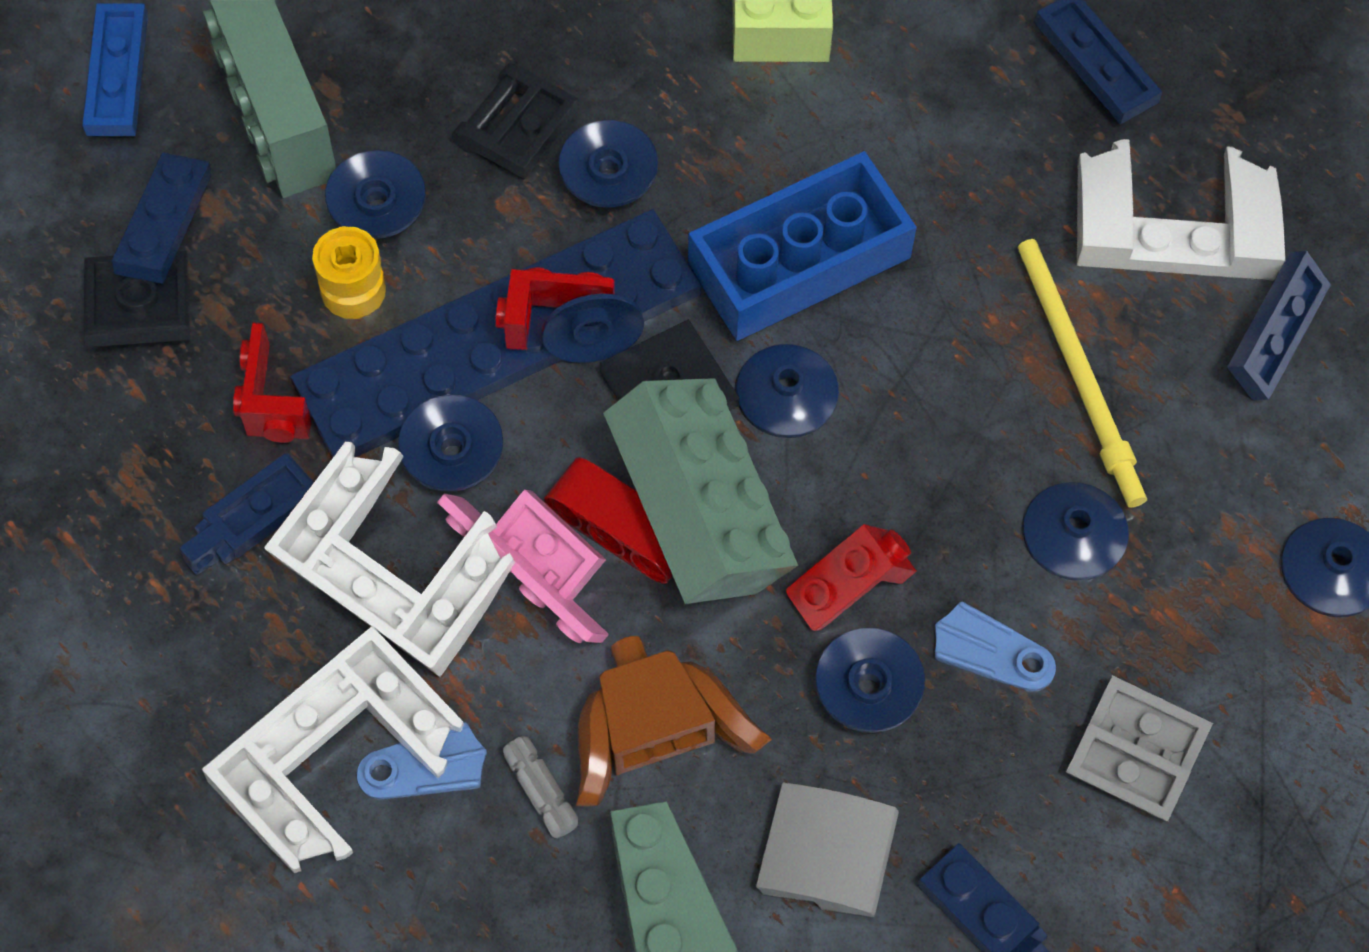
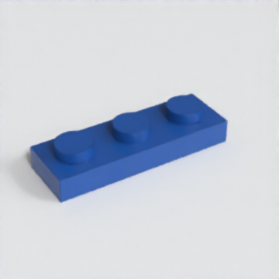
M96 3L83 117V128L86 136H136L148 21L145 3Z

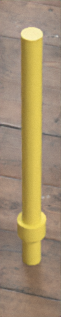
M1035 239L1023 241L1019 244L1018 251L1103 449L1100 452V456L1108 474L1115 476L1129 508L1140 506L1147 501V497L1133 467L1137 460L1128 441H1122L1037 241Z

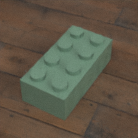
M208 0L210 9L202 11L212 38L210 43L219 67L224 68L227 75L225 79L235 106L239 105L242 112L241 119L250 144H255L258 152L257 159L266 183L276 181L282 198L326 184L332 172L336 169L328 127L275 1Z
M715 378L643 381L603 413L685 604L756 595L798 566L790 548L788 536L778 521L770 503L767 489L757 474L749 456L747 444L737 429L727 406L726 397L719 388Z

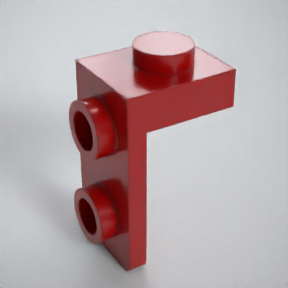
M537 267L527 270L511 269L507 298H498L496 309V328L504 329L506 348L527 350L533 305L559 307L582 296L593 294L615 295L614 279L603 277L594 272H581L574 275L552 273L547 269Z
M253 322L250 340H242L240 367L242 371H245L243 386L237 385L235 387L233 398L234 415L241 417L247 436L265 437L270 441L279 443L290 442L294 438L309 439L311 417L305 397L263 395L270 344L264 323Z
M863 524L787 588L786 593L808 626L814 631H821L880 581L902 584L917 571L907 558L911 554L909 546L897 532L892 529L888 531Z

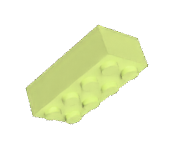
M732 0L733 62H829L833 32L832 0Z

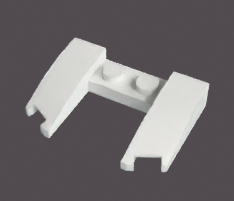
M1129 139L1113 142L1112 151L1090 157L1086 152L1082 153L1078 159L1077 266L1275 281L1285 262L1283 214L1276 168L1270 166L1268 170H1265L1240 158L1242 151L1233 147H1227L1224 153L1225 224L1133 217Z
M345 442L264 549L300 577L323 591L368 625L373 626L396 646L441 677L488 609L515 561L510 553L500 558L488 534L497 528V525L491 515L484 511L424 592L420 594L349 543L404 456L395 448L385 447L382 461L354 457L355 445L352 442Z
M373 626L202 769L207 782L294 873L301 871L299 863L301 860L334 851L336 861L349 857L353 854V851L286 778L291 771L366 708L438 779L445 772L448 764L447 760L439 757L449 731L461 732L464 726L463 721Z

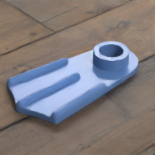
M959 602L947 616L935 624L936 647L934 659L939 662L1026 691L1042 690L1054 678L1056 664L1053 656L1047 649L964 602ZM1027 658L1035 659L1040 663L1041 670L1035 673L1029 672L1023 667L1022 661Z
M464 722L461 732L449 731L439 757L446 759L448 764L445 772L438 779L399 743L371 752L365 756L357 769V781L359 787L367 796L379 800L476 789L481 786L482 769L487 751L476 739L468 723ZM380 765H386L392 769L389 778L383 781H377L371 777L372 771Z

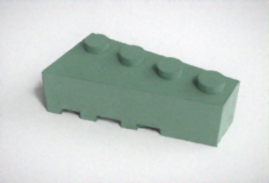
M667 801L611 811L612 836L633 951L738 952Z

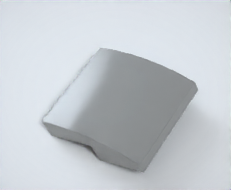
M1112 675L1066 773L1168 822L1213 723Z
M782 782L756 885L757 889L763 895L816 902L822 910L875 917L899 811L896 807L842 792Z

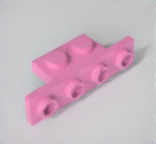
M524 489L497 522V528L488 533L500 558L509 553L512 555L515 564L510 572L522 582L519 587L520 592L540 608H544L547 605L560 618L556 625L566 636L579 644L583 640L586 642L603 643L609 634L577 605L573 599L606 559L533 491ZM444 493L438 500V504L449 513L445 519L447 523L464 537L482 515L462 497Z

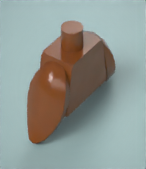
M625 637L615 642L610 649L617 667L606 670L599 675L601 688L588 695L579 716L578 749L581 783L576 806H598L603 801L611 779L612 761L617 776L715 743V734L731 747L745 753L754 754L772 739L749 718L725 685L708 669L691 661L680 662L672 651H664L648 657L640 637Z

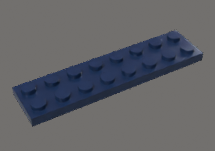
M654 209L521 269L527 270L537 267L547 269L552 273L574 275L581 272H594L603 277L613 278L615 295L623 296L636 303L642 311L644 322L701 295L700 282ZM510 275L299 371L290 377L298 396L305 397L311 420L331 457L333 458L345 442H352L355 445L354 457H358L398 438L400 429L407 416L417 406L429 399L443 395H462L479 400L562 361L547 351L541 335L545 320L558 307L533 305L527 350L506 348L505 331L502 328H496V309L498 298H507L510 281Z

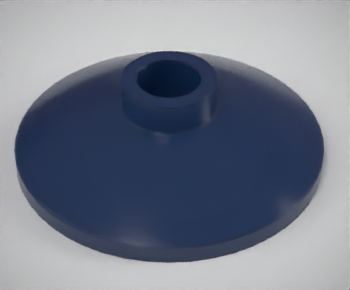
M601 120L584 125L569 136L560 152L559 170L565 186L578 199L594 206L618 207L634 202L650 189L657 176L658 155L650 138L639 128L622 121ZM607 169L616 171L614 174H603L601 172Z
M383 150L361 152L344 160L332 172L325 190L327 209L335 223L339 227H357L368 232L374 239L393 236L408 228L420 215L426 198L424 180L418 168L407 158ZM375 200L385 201L380 205H370Z
M593 294L573 299L555 309L545 320L541 335L547 351L561 360L576 363L596 362L608 359L630 348L643 332L644 318L639 306L628 298L614 294Z
M781 344L767 347L757 352L744 364L737 379L736 393L740 397L739 407L741 412L754 427L772 436L796 438L815 432L830 419L837 405L839 388L833 369L823 357L802 346ZM781 379H792L797 384L793 387H785L779 381Z
M443 395L423 402L407 416L400 429L398 449L404 456L401 461L405 469L416 481L426 487L439 491H460L479 484L494 471L502 456L503 433L497 417L483 403L467 396ZM449 446L461 448V452L456 455H445L443 453Z
M1061 483L1045 489L1031 502L1023 522L1024 541L1033 559L1049 573L1068 580H1090L1106 574L1121 560L1128 544V524L1118 503L1101 489L1084 483ZM1070 519H1081L1087 523L1088 527L1077 529L1072 526Z
M1338 518L1316 519L1305 523L1294 531L1283 549L1281 558L1282 574L1287 587L1294 597L1312 611L1331 617L1354 616L1369 609V532L1355 523ZM1331 554L1343 557L1348 565L1341 566L1336 564L1332 560Z
M859 628L838 636L826 647L817 665L816 689L824 708L839 723L861 732H883L901 725L917 710L925 689V674L919 656L904 639L892 632L878 628ZM864 680L874 681L879 690L873 694L864 693L860 689L859 683Z

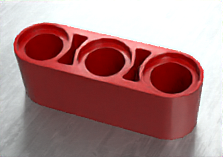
M575 458L544 497V502L569 526L650 579L661 584H667L673 575L637 491L584 458Z

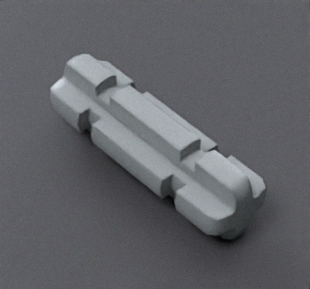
M520 736L505 745L503 748L504 758L512 771H518L516 773L518 781L538 814H544L543 822L554 838H560L577 828L578 817L569 802L563 803L565 800L563 792L542 759L537 760L538 751L530 738Z

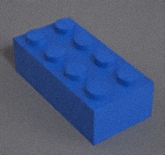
M863 151L688 233V265L737 342L910 259L917 227L867 153Z

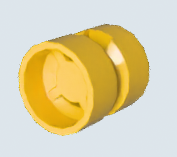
M342 226L329 230L317 241L313 248L312 257L324 305L333 314L342 318L358 319L368 316L379 308L385 298L386 291L384 273L381 268V258L376 241L368 232L357 227Z

